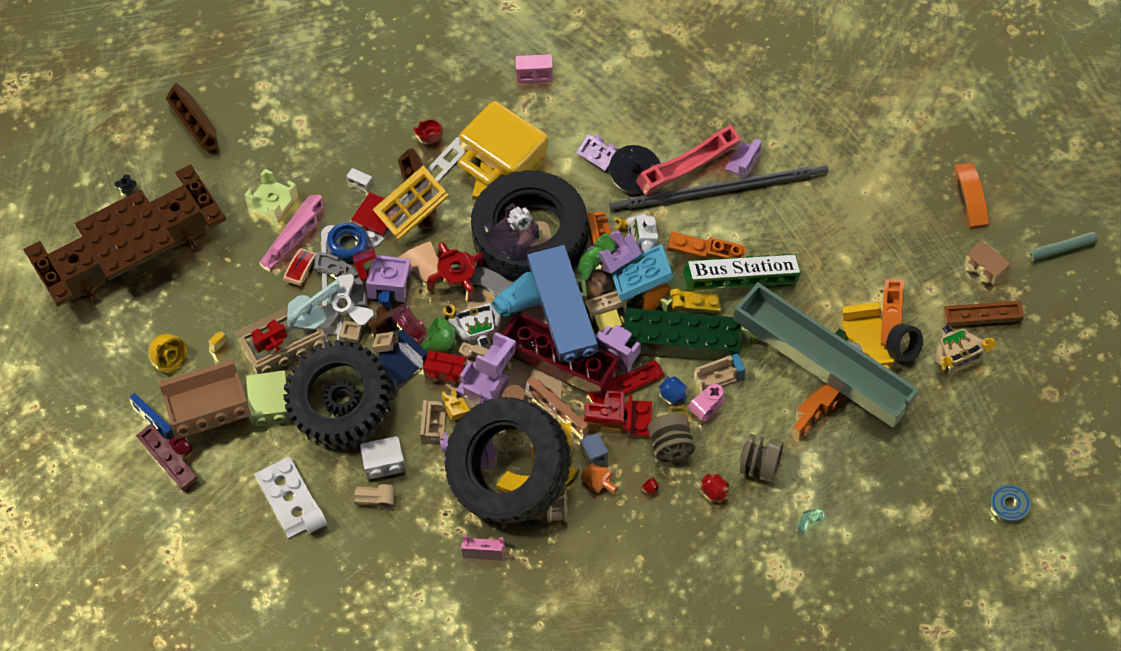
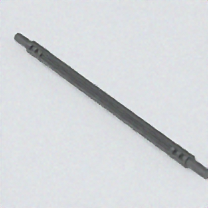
M808 166L649 194L648 196H635L627 198V200L609 203L610 210L627 207L632 209L738 189L810 178L811 175L828 173V166L813 168Z

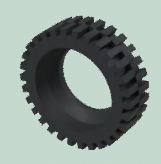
M335 340V346L330 341L324 342L325 348L322 349L320 345L314 346L316 352L313 354L310 349L305 353L308 357L305 360L300 356L297 360L300 364L299 367L293 364L291 370L294 375L288 374L286 378L290 385H284V390L287 393L283 394L284 401L287 403L285 408L289 413L288 416L299 431L315 445L319 443L322 448L326 449L329 445L332 450H338V445H340L345 450L348 449V443H350L354 448L359 446L357 441L360 439L363 443L369 441L366 437L369 433L374 437L377 434L374 430L376 427L380 429L384 427L381 421L382 418L388 421L390 415L386 410L392 411L393 408L390 402L394 401L393 385L390 382L389 374L380 360L367 347L363 348L359 343L353 345L351 341L347 340L345 345H343L341 340ZM340 366H350L357 370L364 382V393L360 403L353 411L341 417L329 418L319 415L312 409L308 394L314 382L322 374Z

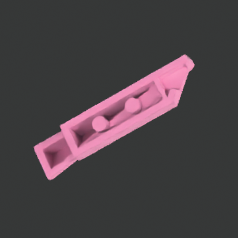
M310 195L305 199L259 262L263 267L271 271L318 223L316 215L325 207L321 195Z

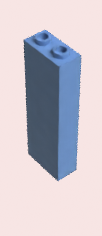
M565 245L528 254L529 269L559 361L571 362L578 357H589L597 353V341Z

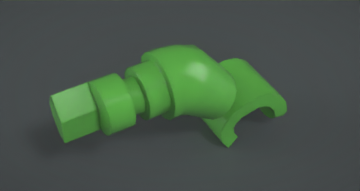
M605 233L594 242L595 246L580 258L578 273L582 276V280H587L591 272L601 262L598 255L600 251L603 252L608 249L611 252L615 249L616 244L610 235Z

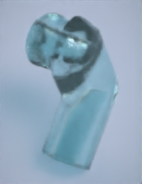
M821 509L805 511L796 528L801 532H806L809 524L823 519L824 512Z

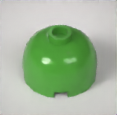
M440 316L436 317L426 332L428 336L427 340L423 339L422 348L426 352L429 350L446 353L449 349L453 350L457 343V340L454 339L456 335L454 326L448 320Z

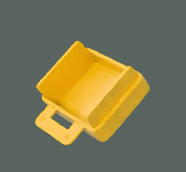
M492 101L460 132V145L465 154L458 160V166L484 184L489 185L493 181L498 180L502 175L505 176L518 171L530 170L546 153V148L548 147L547 134L501 103ZM477 157L492 167L493 171L488 174L472 163V161Z

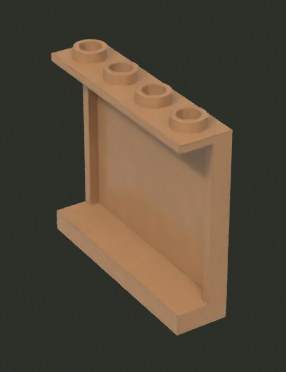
M233 359L159 382L170 425L176 440L251 416Z

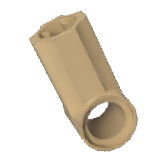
M387 484L379 485L378 488L356 487L355 505L376 506L381 510H391L393 508L395 487Z

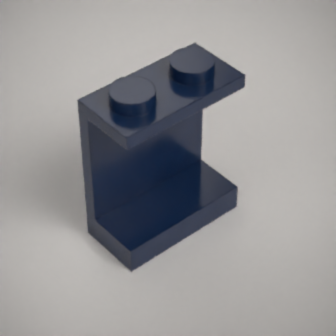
M403 329L397 333L398 342L394 344L393 350L384 352L378 357L391 378L390 382L394 390L424 367L428 353Z

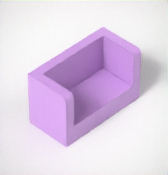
M495 332L493 335V345L484 357L480 355L476 357L475 370L496 379L515 354L516 341Z

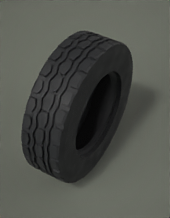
M532 170L510 173L489 184L480 193L479 198L476 199L473 205L471 230L476 253L481 252L484 255V264L489 270L500 274L507 280L516 281L524 273L530 272L528 254L565 245L571 266L583 254L588 238L585 203H583V199L577 193V190L561 177L559 178L554 174ZM517 207L545 209L552 213L560 222L558 231L551 239L535 246H520L508 241L500 233L499 227L505 217L510 214V211Z
M492 398L474 406L457 422L447 442L444 463L447 473L446 478L448 485L451 486L450 489L453 495L458 498L457 501L463 507L467 508L474 515L494 522L517 524L526 522V520L530 521L538 517L539 514L542 515L551 505L553 506L559 498L558 496L562 494L569 477L571 452L566 434L561 429V425L546 410L518 398ZM507 429H520L529 437L533 445L534 465L528 479L517 489L506 493H497L488 486L481 470L483 451L491 438L499 432Z

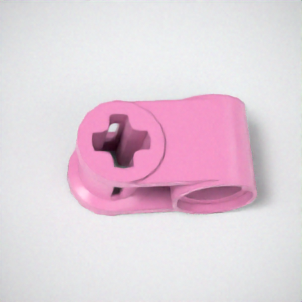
M711 384L690 402L688 409L702 422L706 421L722 406L724 402L723 388L718 384Z

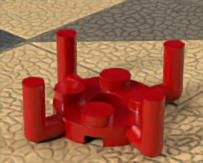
M440 242L438 245L439 261L437 272L428 276L427 290L432 292L435 281L441 279L450 287L463 285L466 289L465 299L467 302H471L473 300L474 287L470 280L474 277L475 263L476 266L483 267L484 255L479 252L471 256L465 251H458V249L449 250L444 242ZM457 264L461 266V269L456 271L451 266Z

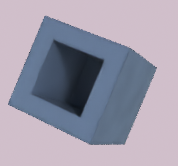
M598 433L587 435L580 440V448L588 465L591 463L600 465L608 461V451Z

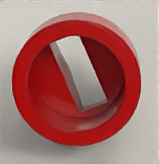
M651 477L642 485L641 489L648 495H653L658 491L659 485Z

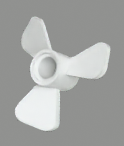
M352 274L339 276L336 279L340 285L339 294L333 298L332 305L320 306L326 314L325 322L320 325L322 329H328L338 315L342 317L351 316L359 326H365L368 323L367 321L373 318L374 312L371 309L355 306L349 297L355 280ZM348 302L345 308H340L342 303Z

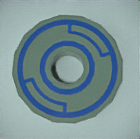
M1002 485L995 489L991 495V512L1002 522H1020L1030 511V497L1024 489L1017 485ZM1011 500L1016 506L1010 508L1005 505V502Z

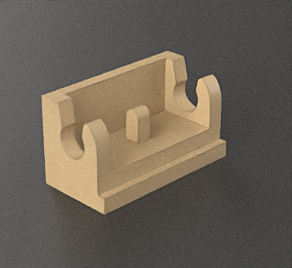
M617 291L584 301L591 324L595 323L594 315L619 308L623 309V313H626L627 302L626 300H620Z
M730 355L695 368L694 379L702 393L711 384H718L724 387L737 382V368L733 367V359Z
M423 400L420 430L422 444H440V440H444L446 410L442 402Z

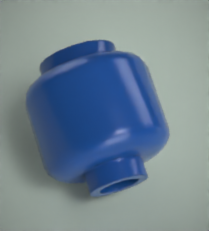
M668 376L658 387L660 389V397L669 405L681 404L687 397L685 394L687 386L676 376L671 378Z

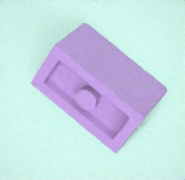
M755 138L751 145L741 142L727 164L726 171L746 178L761 152L762 141Z

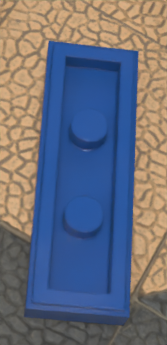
M133 393L129 396L132 407L167 440L174 436L172 428L137 394Z

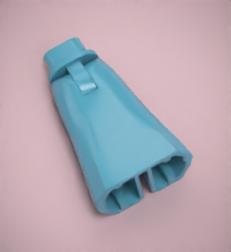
M531 272L521 275L491 302L492 307L498 314H509L526 308L541 306Z

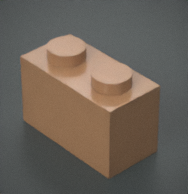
M980 241L966 254L964 265H966L968 270L979 275L984 282L994 287L1009 272L1010 262Z

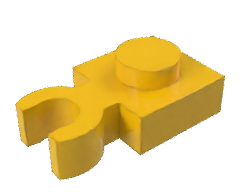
M451 389V396L446 395L445 391H443L441 397L444 402V409L452 421L461 419L467 411H470L463 398H456L457 392L454 389Z

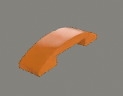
M970 162L954 165L957 182H960L967 207L966 215L970 228L989 226L985 197L974 164Z

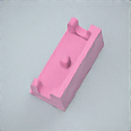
M551 54L516 56L517 83L553 81Z
M463 534L462 556L463 558L503 560L505 540L504 537H499V540L468 538V535Z

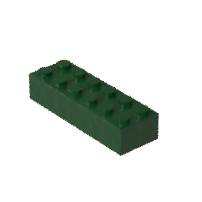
M626 308L624 329L631 332L632 336L625 346L632 349L635 343L639 342L641 344L640 354L716 361L737 353L739 355L741 325L733 320L734 317Z

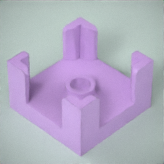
M616 230L611 233L610 237L616 244L615 249L611 252L606 249L598 253L601 262L596 269L612 273L641 255L642 253L633 235L627 234L623 238L620 231ZM594 246L589 247L586 251H589Z
M376 255L377 258L371 262L366 281L367 297L376 299V289L395 291V300L405 302L407 295L406 282L407 279L411 280L412 276L411 259Z

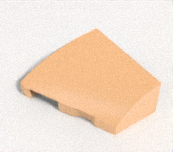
M431 241L399 256V258L411 259L412 274L419 276L420 280L426 285L428 276L437 272L439 260Z

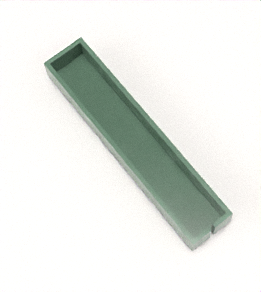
M759 282L735 308L734 321L894 428L904 416V412L906 413L916 401L918 388Z

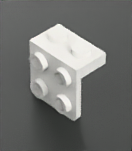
M394 436L360 445L367 480L406 472L398 437Z

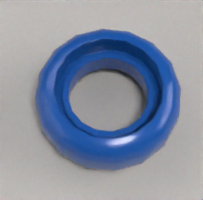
M340 223L334 226L328 233V251L343 261H352L353 256L365 252L367 249L368 239L366 232L362 227L354 223ZM350 234L356 237L358 244L356 247L347 250L339 247L336 241L340 236Z

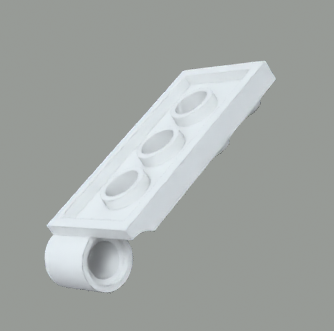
M290 456L254 473L288 539L305 531H308L310 534L327 525L321 509L313 500ZM278 479L286 480L285 484L281 486L275 483ZM288 494L294 495V499L291 501H285L284 497ZM295 510L303 511L299 517H294L292 514Z

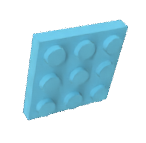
M662 244L642 252L641 255L612 272L621 301L631 299L637 294L647 292L653 287L668 283L674 279Z

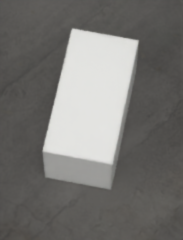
M354 168L346 176L349 184L368 191L373 184L372 176Z

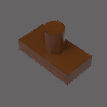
M402 305L390 311H387L385 307H379L376 310L377 317L367 321L374 339L376 334L388 333L400 327L394 320L393 315L403 307Z

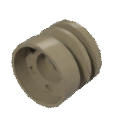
M665 414L649 423L648 433L650 440L653 442L654 455L657 461L673 463L686 459L694 453L695 443L693 436L690 434L688 418L684 414Z
M750 433L740 457V474L745 475L748 467H750L749 476L753 477L756 470L759 469L760 479L774 482L784 442L770 439L767 447L763 446L764 437L760 436L757 444H755L756 435Z

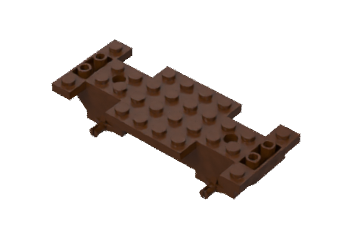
M191 164L175 172L176 178L182 185L181 187L149 202L143 191L139 190L74 223L81 237L49 254L41 241L23 249L56 307L86 295L91 303H95L94 299L97 302L98 297L94 291L106 284L105 279L109 281L171 248L174 249L188 243L191 250L195 251V249L199 248L195 239L206 232L205 227L207 225L209 228H212L226 221L224 213Z

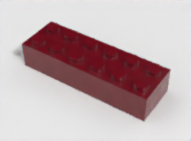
M517 311L503 333L504 336L516 341L515 354L512 358L601 399L604 396L605 390L609 388L620 370V357L597 347V353H594L592 356L578 357L571 362H560L548 324Z

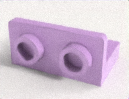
M588 134L576 153L608 172L610 160L619 149L612 144L606 146L603 144L604 140L596 134L594 137Z

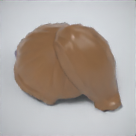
M594 270L589 278L585 280L587 298L589 299L608 294L612 289V283L603 271Z

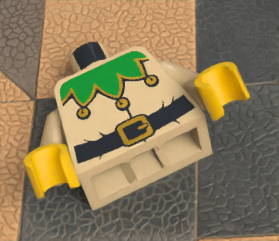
M947 325L940 330L943 337L939 340V345L936 348L935 361L942 366V370L947 369L949 374L980 361L984 350L986 353H989L991 347L997 348L995 340L993 338L981 339L968 333L965 329L954 332L951 326Z

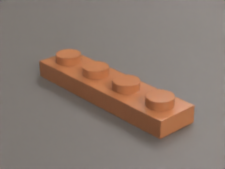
M531 376L526 381V390L564 423L571 424V429L582 438L588 434L589 424L584 422L583 416H578L570 405L560 401L558 395L547 390L540 380H536Z

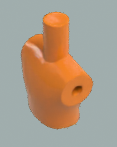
M591 463L581 475V480L596 494L602 488L607 489L613 494L618 490L617 486L609 482L613 474L605 467Z

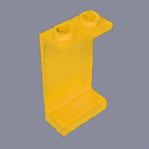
M875 302L842 307L841 319L847 339L852 343L859 344L865 354L892 371L894 360L893 358L890 359L886 346H881V303Z

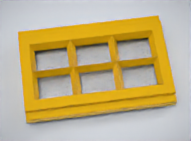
M422 166L373 210L397 239L400 240L450 195L430 172Z

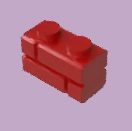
M428 350L423 367L424 378L432 382H437L438 380L445 381L449 385L460 384V374L467 365V358Z

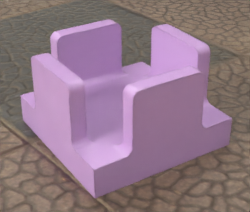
M607 325L603 332L599 331L595 336L597 347L619 356L620 370L628 373L632 369L633 362L641 352V344L636 342L632 349H630L625 344L631 338L632 333L618 325H615L613 329Z
M469 361L460 374L461 383L456 389L457 394L476 404H482L483 401L498 398L509 382V376L500 373L494 379L475 370L476 361L474 364Z

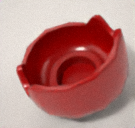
M433 119L420 121L418 127L413 128L416 138L423 144H434L443 134L441 124Z

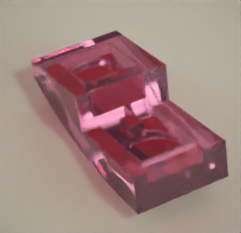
M402 304L390 316L400 330L403 329L419 345L423 342V339L427 338L428 334L426 333L428 330L421 320L416 319L408 305Z

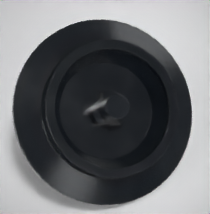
M628 145L620 148L613 154L609 163V173L613 182L621 190L631 194H644L636 182L641 172L661 163L658 157L648 148L639 145Z

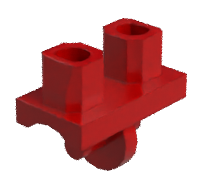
M272 320L267 324L269 331L264 334L260 329L251 332L252 341L257 353L265 349L267 352L274 349L278 353L280 351L279 345L284 343L283 339L288 337L284 324H279L276 320Z

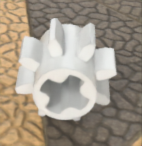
M517 207L510 211L507 220L513 230L519 228L520 231H523L530 226L532 217L526 208L521 210Z

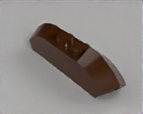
M175 83L166 96L167 102L201 148L206 151L218 148V138L214 125L195 99L183 87Z
M413 148L408 149L398 158L404 182L423 166L420 157ZM423 178L414 188L420 193L429 185V181ZM431 188L422 195L426 202L433 198ZM411 190L407 192L409 201H411L415 195ZM419 199L411 205L413 214L424 206ZM436 209L418 223L420 228L433 229Z

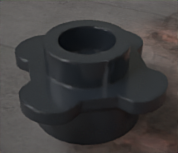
M128 174L123 175V178L115 182V187L119 188L123 194L131 193L134 187L137 186V182L132 180Z

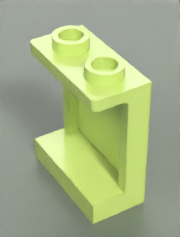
M285 371L246 376L248 406L251 413L249 417L252 425L263 426L267 423H283L291 420L285 408L287 403L284 401L283 394H287L284 390V385L288 384Z

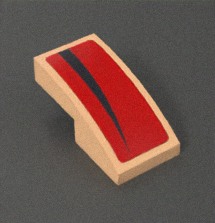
M300 248L289 264L283 281L301 286L308 277L309 269L315 262L316 253Z

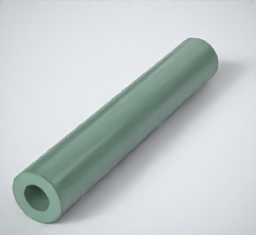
M1095 232L1036 248L1029 251L1032 261L1094 244L1097 243V236Z

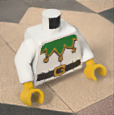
M637 214L628 217L627 220L620 218L614 220V222L620 223L615 229L625 231L629 226V234L633 235L641 253L656 246L658 235L656 221L653 216Z
M490 293V294H489V299H490V301L492 302L493 300L491 299V293ZM490 303L455 313L456 309L452 304H450L452 308L451 313H447L446 308H443V313L449 316L448 321L454 326L457 337L471 345L478 344L487 349L491 347L490 340H493V335L500 328L502 313L498 314Z

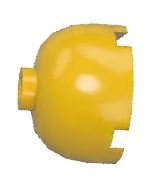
M169 333L158 335L148 347L150 363L164 373L174 372L180 368L182 364L179 363L187 356L186 343L178 336Z

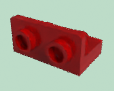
M629 395L628 402H624V414H627V419H624L623 431H627V438L650 439L648 425L652 417V401L633 400V395Z

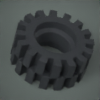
M341 380L339 384L337 381H334V386L329 384V389H325V405L328 412H331L333 416L335 413L337 417H340L341 414L344 416L353 411L360 403L358 389L354 384L351 385V382L348 380L346 384L344 380ZM340 394H347L349 400L339 404L335 402V397Z

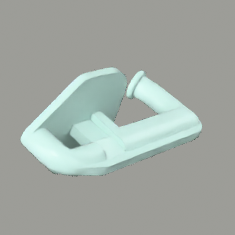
M332 282L311 298L306 295H300L290 301L287 312L288 327L315 330L325 322L326 314L318 305L324 300L332 304L333 298L338 294L339 282Z

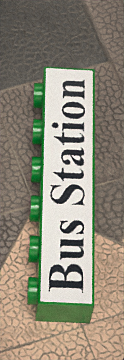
M781 254L758 257L746 256L742 258L728 257L726 259H693L686 262L683 274L687 290L690 291L755 286L757 282L763 286L796 284L801 271L796 254Z

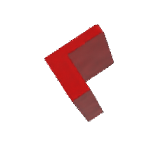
M374 248L353 256V261L361 280L368 278L364 263L377 258Z

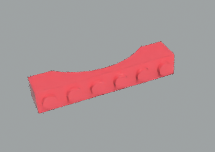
M729 125L686 153L667 162L656 164L641 172L636 182L645 196H648L735 149L741 138L733 126Z

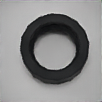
M903 323L891 329L886 341L889 355L894 359L904 362H910L917 358L923 347L921 331L915 326ZM908 332L910 336L909 345L901 353L900 342L902 337Z

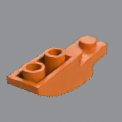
M673 231L670 233L667 251L684 255L683 259L742 258L745 255L746 249L744 245L712 237L704 240Z
M885 279L881 346H886L887 337L891 329L902 323L905 280Z
M829 384L824 385L811 394L797 409L796 419H798V422L793 427L792 437L799 441L803 435L806 436L811 429L810 425L812 422H816L821 414L827 416L830 411H834L839 404L838 400L841 396L845 397V395Z

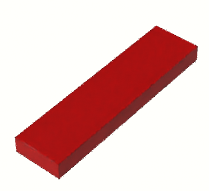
M656 360L614 379L607 390L625 392L624 396L665 378V375ZM587 392V396L592 403L604 404V396L601 399Z

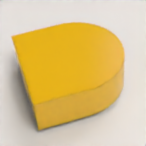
M221 331L217 332L209 340V350L215 354L225 343L227 335Z

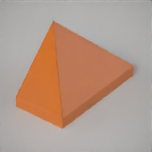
M667 283L653 287L644 295L638 308L655 310L661 303L660 300L665 298L672 288Z

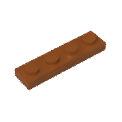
M1021 301L944 306L943 309L946 326L1023 321L1024 319Z

